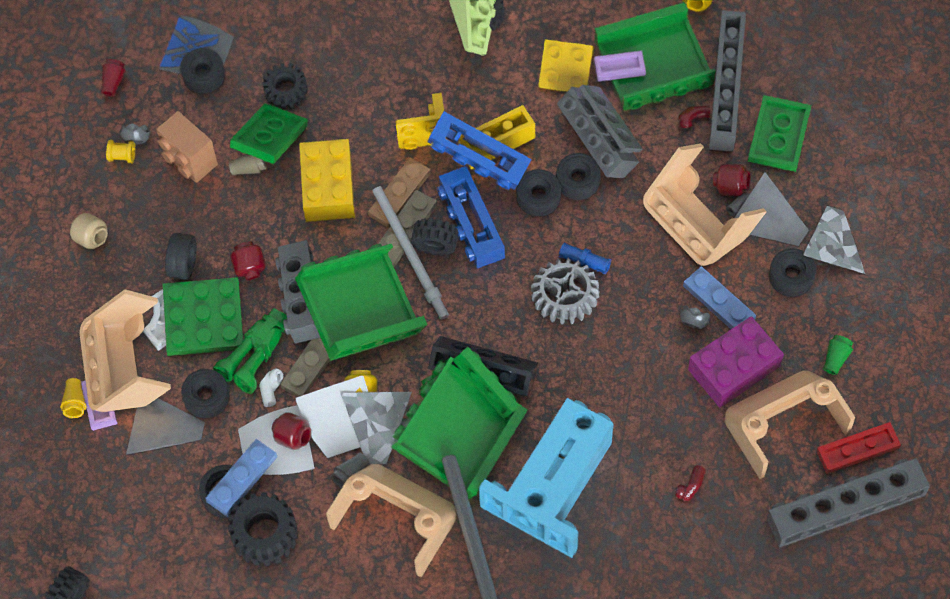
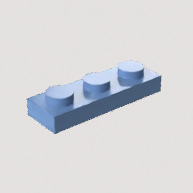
M702 266L684 281L683 287L730 329L750 316L756 320V314Z
M255 439L206 497V501L228 517L233 511L234 506L239 504L240 500L244 498L278 457L277 453L258 439Z

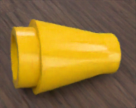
M70 378L66 381L60 406L64 416L68 418L81 417L87 408L81 381L77 378Z

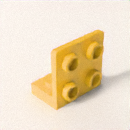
M545 40L539 87L568 91L571 87L580 88L582 85H588L591 58L594 54L595 46Z
M442 93L432 94L433 104H428L429 116L396 120L399 149L411 150L420 146H431L427 141L444 111Z

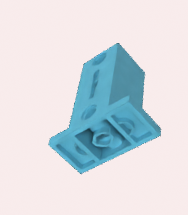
M567 398L508 492L498 482L483 481L479 487L480 507L572 558L577 551L578 530H576L572 523L566 521L565 518L612 444L613 422L605 414H596L589 410L584 403Z

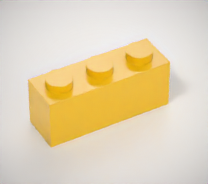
M523 105L475 128L512 149L535 139V122ZM463 135L460 136L459 144L466 146L489 160L496 158L463 140Z

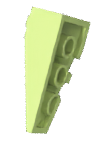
M449 0L465 51L485 55L491 34L490 20L494 17L496 11L493 8L495 0Z

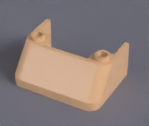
M700 143L679 147L645 193L643 202L646 210L697 264L705 266L713 264L742 243L767 211L762 208L744 212L739 218L728 220L725 225L717 219L693 193L699 184V175L691 164L704 147Z
M123 290L82 322L80 341L88 403L92 410L106 412L144 407L171 389L168 383L138 377L133 340L144 330L142 314L158 303L157 298Z
M800 371L728 408L725 415V424L759 479L765 477L768 460L756 440L764 437L767 433V419L809 398L819 405H826L845 436L850 434L855 416L831 381L810 371Z
M371 464L349 477L327 511L329 526L335 530L353 500H364L371 493L417 516L415 519L416 532L427 539L414 560L416 574L422 577L456 521L455 506L444 498L379 464Z

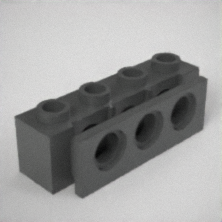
M582 85L580 88L571 87L557 102V105L606 177L625 178L639 163L633 152H640L642 147L600 87Z

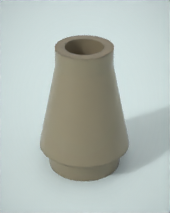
M248 154L229 161V168L233 176L237 174L262 173V170L267 169L265 161Z

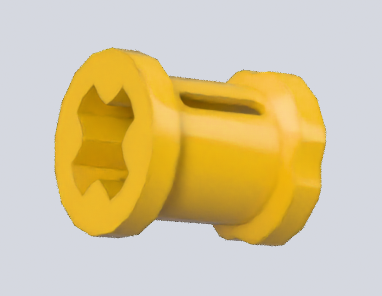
M109 140L106 150L107 160L109 162L113 160H127L128 163H133L135 159V143L133 141H129L128 144L115 143L113 140Z

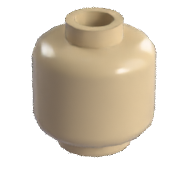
M83 213L76 217L70 228L72 240L87 249H95L101 246L108 236L106 223L89 213Z

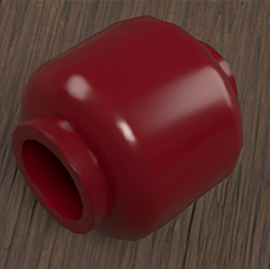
M722 164L718 172L713 174V186L717 187L718 192L723 196H741L750 189L751 174L742 164Z
M251 241L234 247V251L230 255L234 273L238 277H245L247 281L259 278L260 272L266 268L261 247L254 245Z
M290 412L283 413L272 424L274 441L281 446L298 450L310 441L312 430L308 420Z

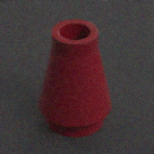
M107 59L105 64L102 65L101 93L103 95L115 96L116 90L126 72L123 62Z

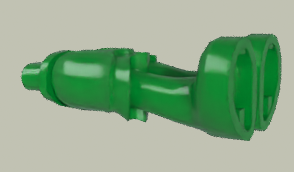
M275 308L268 315L264 314L262 319L255 322L247 333L244 334L242 343L227 358L219 360L213 366V370L221 374L226 382H231L234 378V382L240 390L247 394H253L257 388L255 373L264 360L267 363L273 350L279 343L281 335L285 331L283 321L287 319V315ZM253 348L254 353L252 354V356H251V357L247 360V362L237 371L238 366L240 365V363L242 362V360H243V359L245 358V356L249 353V351Z

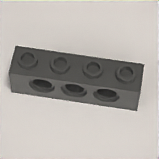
M307 240L279 246V257H276L275 261L278 272H281L282 276L278 278V284L281 293L284 292L281 306L284 314L287 313V319L283 321L285 332L287 335L291 334L295 343L320 338L295 280L303 265L314 262L313 252Z

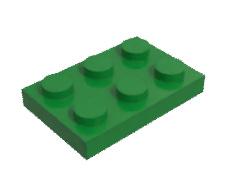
M763 95L748 162L796 172L812 105Z
M264 103L230 139V148L274 164L307 128L308 119Z

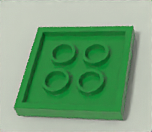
M238 277L163 284L167 356L233 351L242 343L243 329Z

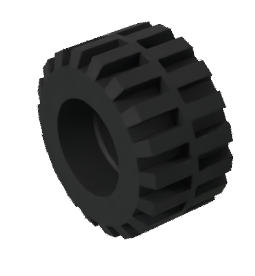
M261 492L259 497H256V493L251 494V499L246 500L244 497L240 500L241 506L235 505L232 509L234 515H230L228 519L230 523L228 531L239 556L242 555L243 559L248 563L252 560L253 564L257 566L260 565V562H264L265 566H270V561L273 560L276 561V564L281 562V556L284 555L287 558L290 555L289 548L294 549L296 545L295 539L298 538L297 524L291 507H288L284 499L279 501L278 495L272 494L271 497H268L267 492ZM260 520H272L278 524L277 530L268 538L255 539L248 535L252 525Z

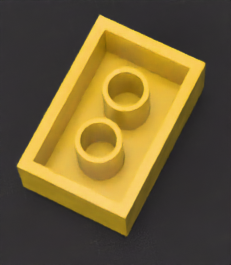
M349 139L300 143L302 198L306 222L355 218Z

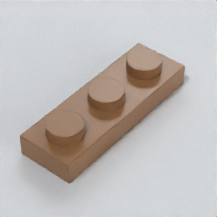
M412 158L407 160L384 190L397 216L415 190H419L431 174L428 167ZM376 201L368 211V216L389 228L390 224L378 201Z

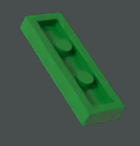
M467 347L454 358L453 362L503 419L519 407L514 395L499 383L496 374L485 367L476 352L471 351Z

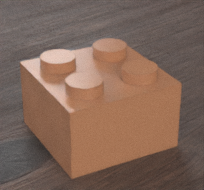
M179 111L156 129L159 137L158 143L163 150L161 153L163 158L169 164L174 163L178 166L179 172L186 179L190 177L197 183L218 165L212 140Z

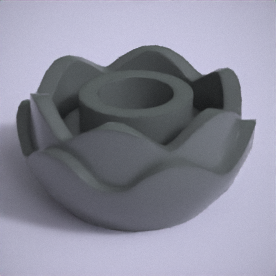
M129 124L127 127L122 125L120 131L121 138L125 143L133 141L135 144L145 143L151 133L146 125L139 127L136 124Z
M685 305L680 310L681 321L687 326L701 330L711 322L709 313H702L698 308L689 309Z

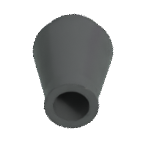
M358 453L353 458L338 465L331 474L333 482L342 489L349 477L369 465V460L364 454Z

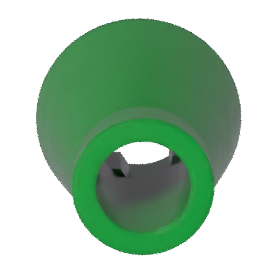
M834 335L833 339L829 340L825 365L823 367L825 372L832 375L838 374L840 368L853 351V342L850 339Z

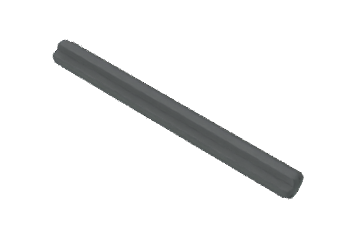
M455 455L445 456L442 458V463L482 599H498Z

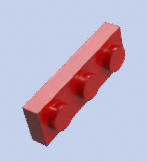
M888 422L820 446L816 452L826 473L829 474L900 449L901 444L891 423Z

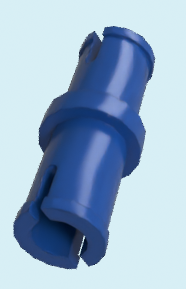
M565 242L559 251V258L567 260L569 257L574 263L579 260L580 267L587 265L589 268L603 274H607L611 265V259L593 254L590 249L585 248L582 250Z

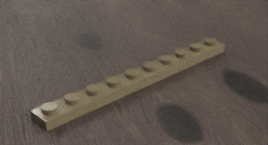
M415 190L397 216L410 242L416 221H421L423 218L428 220L437 206V200L418 190ZM390 226L378 244H382V246L393 245L388 255L395 267L405 252ZM321 338L312 339L280 384L281 389L296 397L308 394L330 362Z

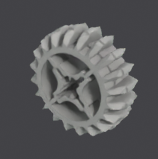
M569 257L566 263H561V260L558 258L556 265L548 262L547 269L540 267L539 275H535L533 278L534 283L531 285L532 301L536 302V310H542L541 315L543 318L550 315L551 322L558 318L561 325L564 324L565 319H569V322L573 324L576 317L582 321L584 314L590 315L592 308L597 306L596 299L599 298L600 293L598 291L599 282L595 280L594 272H589L587 265L580 268L579 260L571 264ZM575 280L584 287L586 292L581 291L580 287L574 284ZM545 290L556 298V302L547 297Z

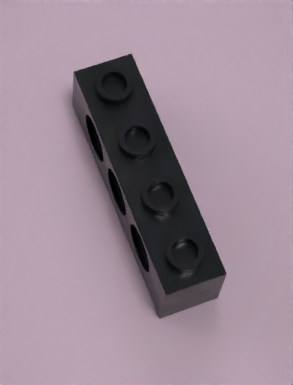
M439 336L432 345L428 365L429 370H434L440 361L444 363L450 357L456 358L469 347L471 351L476 352L480 356L485 367L496 374L499 383L507 391L527 396L533 387L538 362ZM452 361L451 364L458 368V366Z

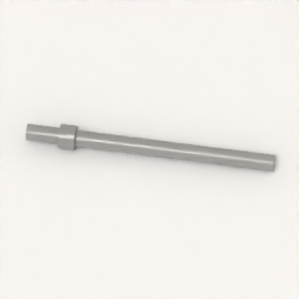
M376 187L372 192L426 292L424 295L428 303L433 305L440 320L447 318L449 313L441 300L442 295L438 287H434L382 187Z

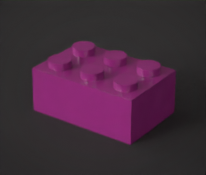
M750 316L692 355L689 360L688 370L718 407L721 408L780 368L784 353L755 319Z

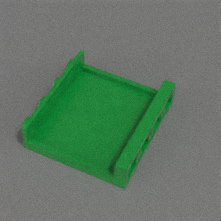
M685 2L595 28L594 42L600 56L642 51L645 76L610 80L623 111L635 110L652 102L659 103L666 98L682 96L689 91L706 89L714 84L716 71L709 68L688 20V8Z
M376 244L366 251L354 250L344 257L332 256L322 263H307L301 267L302 270L295 277L330 361L418 335L428 325L424 316L416 318L388 255V252L393 248L392 244L384 246Z
M450 357L444 363L440 361L434 368L432 374L435 377L432 382L425 383L419 392L421 396L418 404L413 403L405 414L408 420L404 426L400 424L394 431L392 438L395 440L391 448L447 486H449L442 458L448 455H455L468 499H471L478 493L479 487L486 480L528 409L519 404V407L512 414L503 419L465 374L451 364L454 358Z

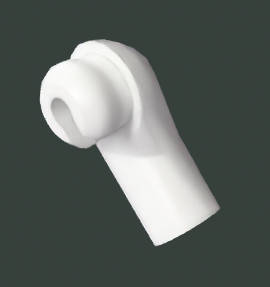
M279 369L269 371L259 384L265 407H271L276 404L274 391L283 379V372Z

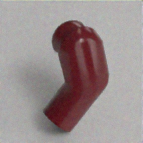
M710 106L688 107L678 116L680 128H691L692 119L710 118Z
M699 465L693 467L688 486L680 484L677 487L675 496L678 499H684L683 501L692 499L702 486L706 472L705 468Z

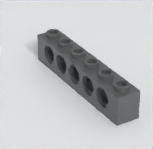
M722 10L710 131V150L734 151L746 12Z
M917 458L909 461L901 459L895 462L892 467L883 469V467L876 468L870 471L867 476L861 478L853 476L847 479L844 484L825 486L816 494L810 495V493H805L798 496L793 502L787 504L785 502L777 503L769 510L767 522L780 548L926 496L930 485ZM890 480H898L902 486H893ZM872 488L877 492V495H870L865 489ZM841 497H849L853 503L846 504L841 500ZM816 506H825L829 512H819ZM799 514L804 520L800 522L795 521L791 515Z

